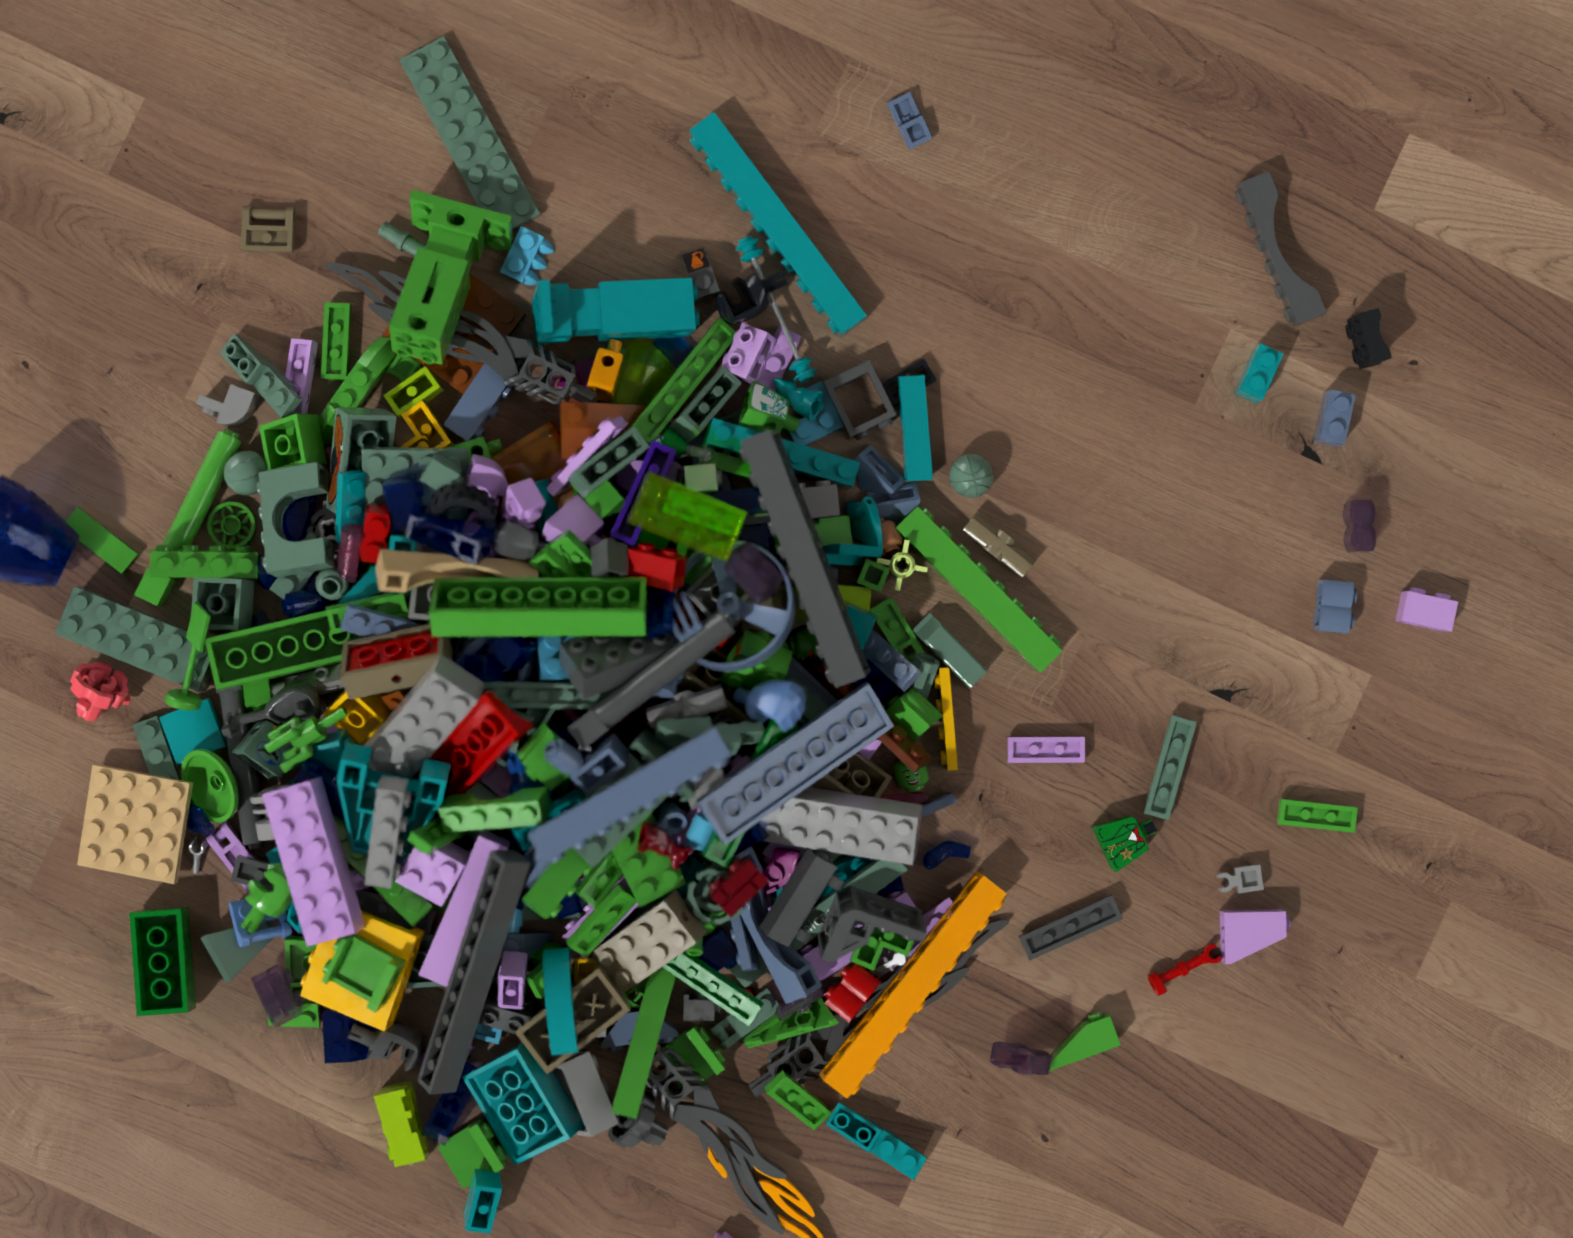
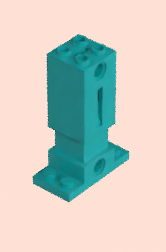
M692 278L607 281L599 282L597 287L593 289L569 290L568 283L550 284L549 280H539L531 298L535 346L538 347V344L545 348L547 344L568 343L570 338L574 336L598 335V341H607L608 339L638 340L689 337L696 330V326H699L700 322L699 311L694 309V300L698 298L697 285H693Z

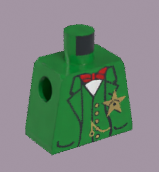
M1132 815L1091 826L1113 872L1121 870L1148 851L1149 847L1145 838L1157 833V829L1151 819L1137 824L1136 819Z

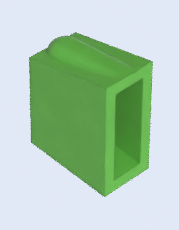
M914 687L902 697L897 694L886 704L889 707L886 710L888 716L900 727L904 728L907 734L915 741L943 717Z
M543 722L528 742L519 750L517 755L521 763L526 767L524 770L533 781L539 779L551 790L570 775H565L545 760V747L550 741L560 737Z

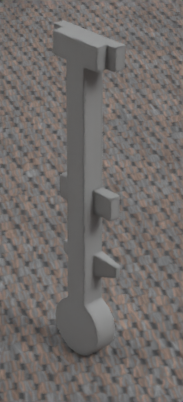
M897 952L891 960L885 956L883 958L885 963L880 966L876 965L874 971L871 970L869 972L880 978L883 976L881 971L887 968L893 971V965H903L907 961V956Z

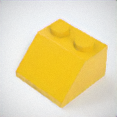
M344 690L323 715L326 717L339 708L344 707L348 712V716L334 725L340 730L346 729L349 737L354 740L355 744L364 746L392 712L381 698L385 692L349 699L346 690Z

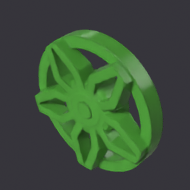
M233 501L224 502L216 506L210 513L207 522L208 533L217 545L225 546L226 549H236V546H245L253 539L256 532V519L252 511L244 504ZM231 506H238L243 510L237 512L235 515V512L231 508ZM225 507L230 512V515L226 516ZM221 510V517L223 519L213 522L215 515ZM247 513L248 515L241 521L240 516ZM249 519L251 520V530L247 526H243ZM221 523V529L213 528V526ZM244 529L249 535L243 536L240 532ZM214 532H224L222 542L217 539ZM230 535L232 539L227 545V536ZM236 535L238 538L244 539L241 543L233 545Z

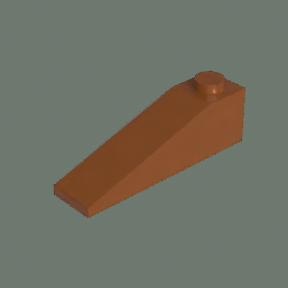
M561 403V460H568L573 454L580 452L584 448L582 446L583 442L600 431L598 426L605 419H614L622 416L628 424L615 437L614 440H616L628 431L647 405Z

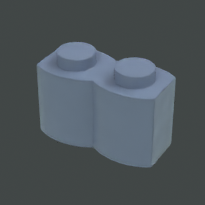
M1319 580L1314 630L1349 634V630L1353 629L1355 623V615L1351 613L1352 603H1356L1357 588H1354L1353 582Z

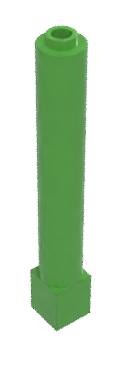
M225 428L224 432L218 430L162 545H172V549H183V545L192 544L222 484L224 466L227 460L237 453L242 441L238 440L239 434ZM148 567L134 595L156 606L164 607L177 579L175 577H151Z

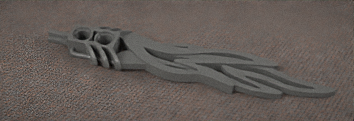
M326 263V267L363 290L375 303H370L368 305L369 308L390 324L395 309L387 306L368 286L347 272L361 275L370 280L396 303H398L400 296L387 289L373 275L362 269L340 263ZM379 271L383 278L402 292L403 287L400 283L405 284L406 279L387 271ZM462 310L461 318L474 322L486 331L479 330L459 318L454 332L464 335L477 334L496 349L498 356L485 347L455 333L446 354L466 361L486 363L505 381L503 384L517 386L515 390L520 392L528 391L526 395L529 397H540L552 404H558L561 400L568 402L571 397L582 403H595L598 393L578 384L579 379L575 375V366L558 358L554 351L549 349L550 353H548L542 345L538 344V347H536L532 340L528 338L525 340L501 335L481 316ZM461 349L470 354L460 353L454 350ZM527 357L521 371H519L516 359ZM560 365L570 369L571 372L562 369ZM536 367H543L541 376L532 377V372ZM566 378L565 386L561 389H556V380ZM547 394H552L556 396L557 399H553L547 396Z
M1002 919L990 922L982 931L976 933L988 930L963 953L955 967L943 975L940 979L941 984L938 987L940 989L925 999L926 1002L923 1007L942 997L966 975L969 968L964 966L969 957L985 941L1008 925L1009 920ZM904 964L900 965L888 979L880 983L874 991L878 992L866 1001L856 1016L865 1008L869 1010ZM835 1014L834 1016L839 1021L837 1025L797 1035L792 1039L791 1037L787 1038L786 1043L768 1055L769 1063L766 1065L769 1071L748 1084L755 1097L766 1091L764 1087L778 1075L777 1068L783 1063L791 1066L792 1070L789 1075L794 1080L801 1078L797 1081L801 1085L808 1080L818 1079L819 1076L816 1075L822 1071L858 1023L843 1035L849 1023L840 1015ZM811 1038L827 1040L824 1057H822ZM804 1049L813 1052V1057L808 1062H803L799 1059V1053ZM784 1050V1053L782 1055L778 1056L773 1060L774 1056H776Z

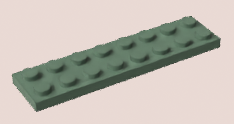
M443 36L400 59L401 65L478 207L512 216V231L541 216L445 37Z

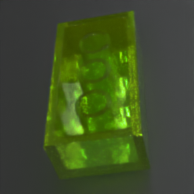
M648 472L644 476L626 523L718 561L727 562L747 512Z

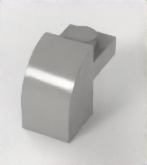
M230 384L224 403L199 394L196 404L203 407V413L217 417L219 413L216 423L233 427L241 425L250 419L260 396Z

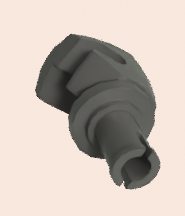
M501 521L492 535L493 550L500 555L516 560L530 561L534 555L549 544L539 540L537 531L529 530L527 527L511 521Z

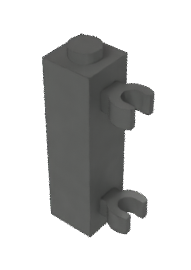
M810 848L806 850L760 925V928L768 937L789 947L794 937L805 944L808 943L812 935L801 925L825 886L828 884L830 887L840 891L845 883L840 880L839 876L834 874L837 867L830 861L831 855L822 850L817 852Z

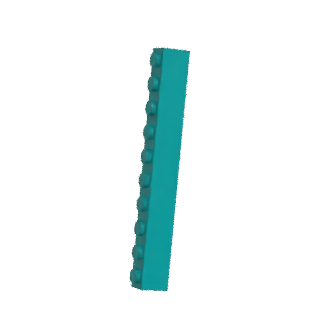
M715 112L689 130L692 137L689 139L691 145L697 152L701 150L707 157L704 160L706 165L712 172L717 171L722 177L719 181L728 193L732 190L737 197L734 201L743 213L747 211L753 218L750 220V223L758 233L762 231L768 238L765 243L773 253L778 252L783 258L780 263L789 274L793 272L798 278L796 284L804 294L808 292L813 298L811 304L818 314L823 312L828 318L826 324L833 334L839 333L843 337L865 321L867 318L866 313Z

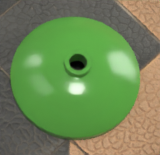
M196 749L188 753L182 762L181 778L184 781L193 782L190 803L201 816L209 821L221 823L230 819L235 814L239 801L238 785L232 770L219 755L210 750Z

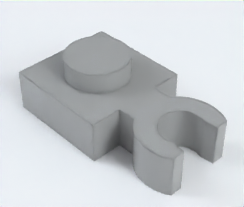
M1260 864L1233 867L1234 875L1226 872L1216 874L1217 878L1225 877L1227 879L1226 886L1218 887V890L1221 892H1228L1235 886L1237 893L1264 890Z

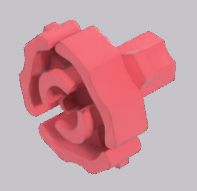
M102 662L82 663L75 668L70 680L72 683L70 689L79 698L76 705L79 717L84 718L86 721H95L96 718L100 717L103 709L108 710L110 706L119 708L121 705H129L130 695L127 694L129 691L127 687L128 678L122 671L115 670L113 676L108 678L113 668L110 664Z

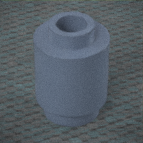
M561 738L550 741L545 747V760L565 775L574 776L582 769L584 758L581 757V753Z

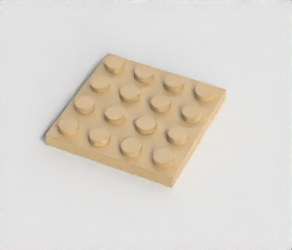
M92 765L77 865L170 884L178 883L193 782L106 765Z

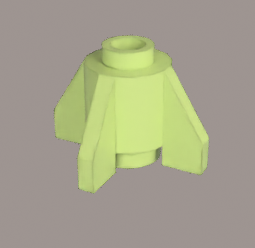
M906 539L904 540L902 552L896 553L890 560L877 558V563L889 565L890 571L897 577L895 590L898 591L901 588L902 578L910 576L914 570L928 571V567L915 565L913 557L907 553L910 540ZM900 560L906 561V569L900 570L897 567V563Z

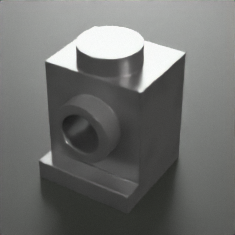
M690 991L684 992L683 1020L714 1021L715 1014H720V1006L701 993L696 992L695 996H690Z

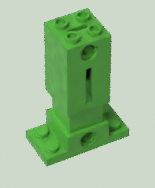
M412 189L409 197L412 225L424 231L429 230V239L425 249L420 247L417 249L389 324L392 352H396V354L402 357L411 356L418 358L428 364L436 363L442 365L470 290L469 271L473 260L480 262L485 245L495 250H510L513 244L512 216Z

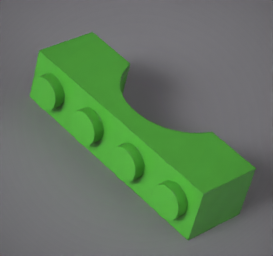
M547 787L525 788L508 797L495 800H480L475 798L473 793L450 794L438 808L444 832L542 825L553 811Z

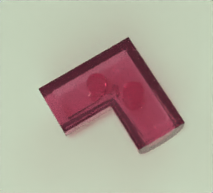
M346 524L341 528L337 570L339 576L347 582L355 583L357 579L363 533L362 525Z

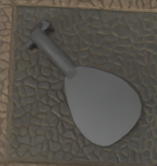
M295 683L275 694L267 702L264 709L233 717L231 712H228L221 731L223 736L231 738L238 733L237 726L263 719H269L278 724H284L293 717H299L302 722L311 716L320 719L322 714L321 698L314 686L308 683Z

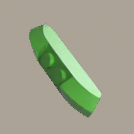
M378 337L368 347L318 419L323 445L332 446L336 407L362 408L386 374V370L397 355L396 352H392L390 337Z

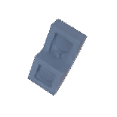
M910 92L886 103L909 150L933 139Z

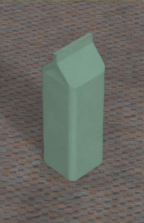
M931 613L912 630L969 689L988 672Z

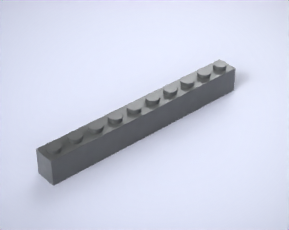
M517 850L490 851L417 1079L418 1083L430 1095L456 1092L459 1080L461 1079V1074L531 863Z

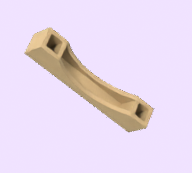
M381 549L376 565L379 591L407 592L415 587L434 583V578H539L538 571L529 564V561Z

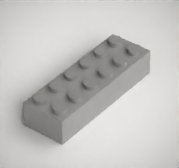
M440 655L364 744L366 747L373 748L369 770L412 778L422 767L424 760L429 759L476 705L485 683L443 655Z
M807 787L760 821L759 840L913 865L918 852L923 805Z

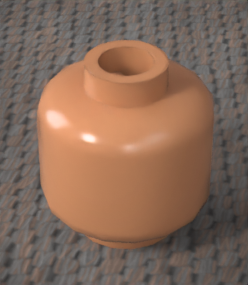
M880 518L883 538L882 558H887L900 551L903 538L896 529L897 524L894 521H885L884 518Z

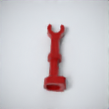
M1213 943L1207 944L1199 955L1185 962L1180 961L1176 963L1175 967L1160 975L1155 971L1148 974L1147 978L1154 993L1160 996L1168 992L1164 983L1180 975L1184 977L1189 974L1190 970L1202 964L1220 962L1222 960L1221 956L1218 955L1211 958L1209 955L1210 950L1216 948V945Z

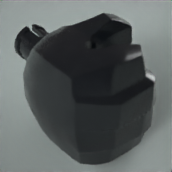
M780 270L762 280L757 277L754 271L744 280L740 277L734 278L732 284L738 291L741 301L739 304H734L725 291L722 293L718 292L715 296V304L719 316L726 322L735 325L754 319L762 314L769 307L768 294L788 285L786 279L775 282L784 277L783 272Z

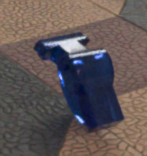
M190 803L187 829L191 833L198 832L205 836L213 834L215 832L214 824L210 822L207 814L197 805Z

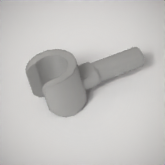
M197 836L189 845L190 852L194 854V874H199L200 858L209 844L205 838L202 844L199 845L197 843Z

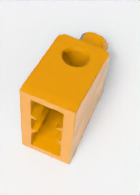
M608 339L605 349L598 348L587 383L588 389L598 393L596 400L610 404L613 403L623 367V354L620 353L623 343L618 340Z

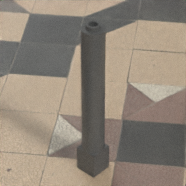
M718 611L702 624L703 628L682 643L679 641L567 729L582 749H585L735 632L733 628L736 625L735 621L727 612L722 614Z
M243 686L222 691L216 690V693H219L224 724L228 712H231L232 717L249 713L245 707ZM247 723L237 726L238 733L231 738L226 736L231 770L239 790L237 810L243 845H248L249 849L264 847V842H266L258 840L255 822L265 818V814H253L252 808L262 804H251L249 797L252 794L261 792L258 771L232 754L234 748L251 729V724Z

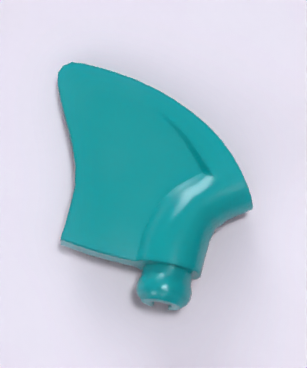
M864 497L861 502L847 501L845 503L847 508L844 510L851 517V536L862 541L865 546L881 547L880 557H882V528L879 511L874 499Z

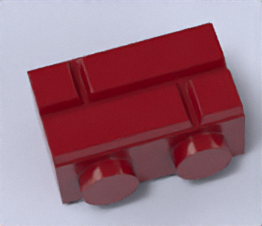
M746 856L742 859L739 857L734 859L727 867L730 871L723 877L717 876L708 885L710 890L707 893L730 918L769 882Z

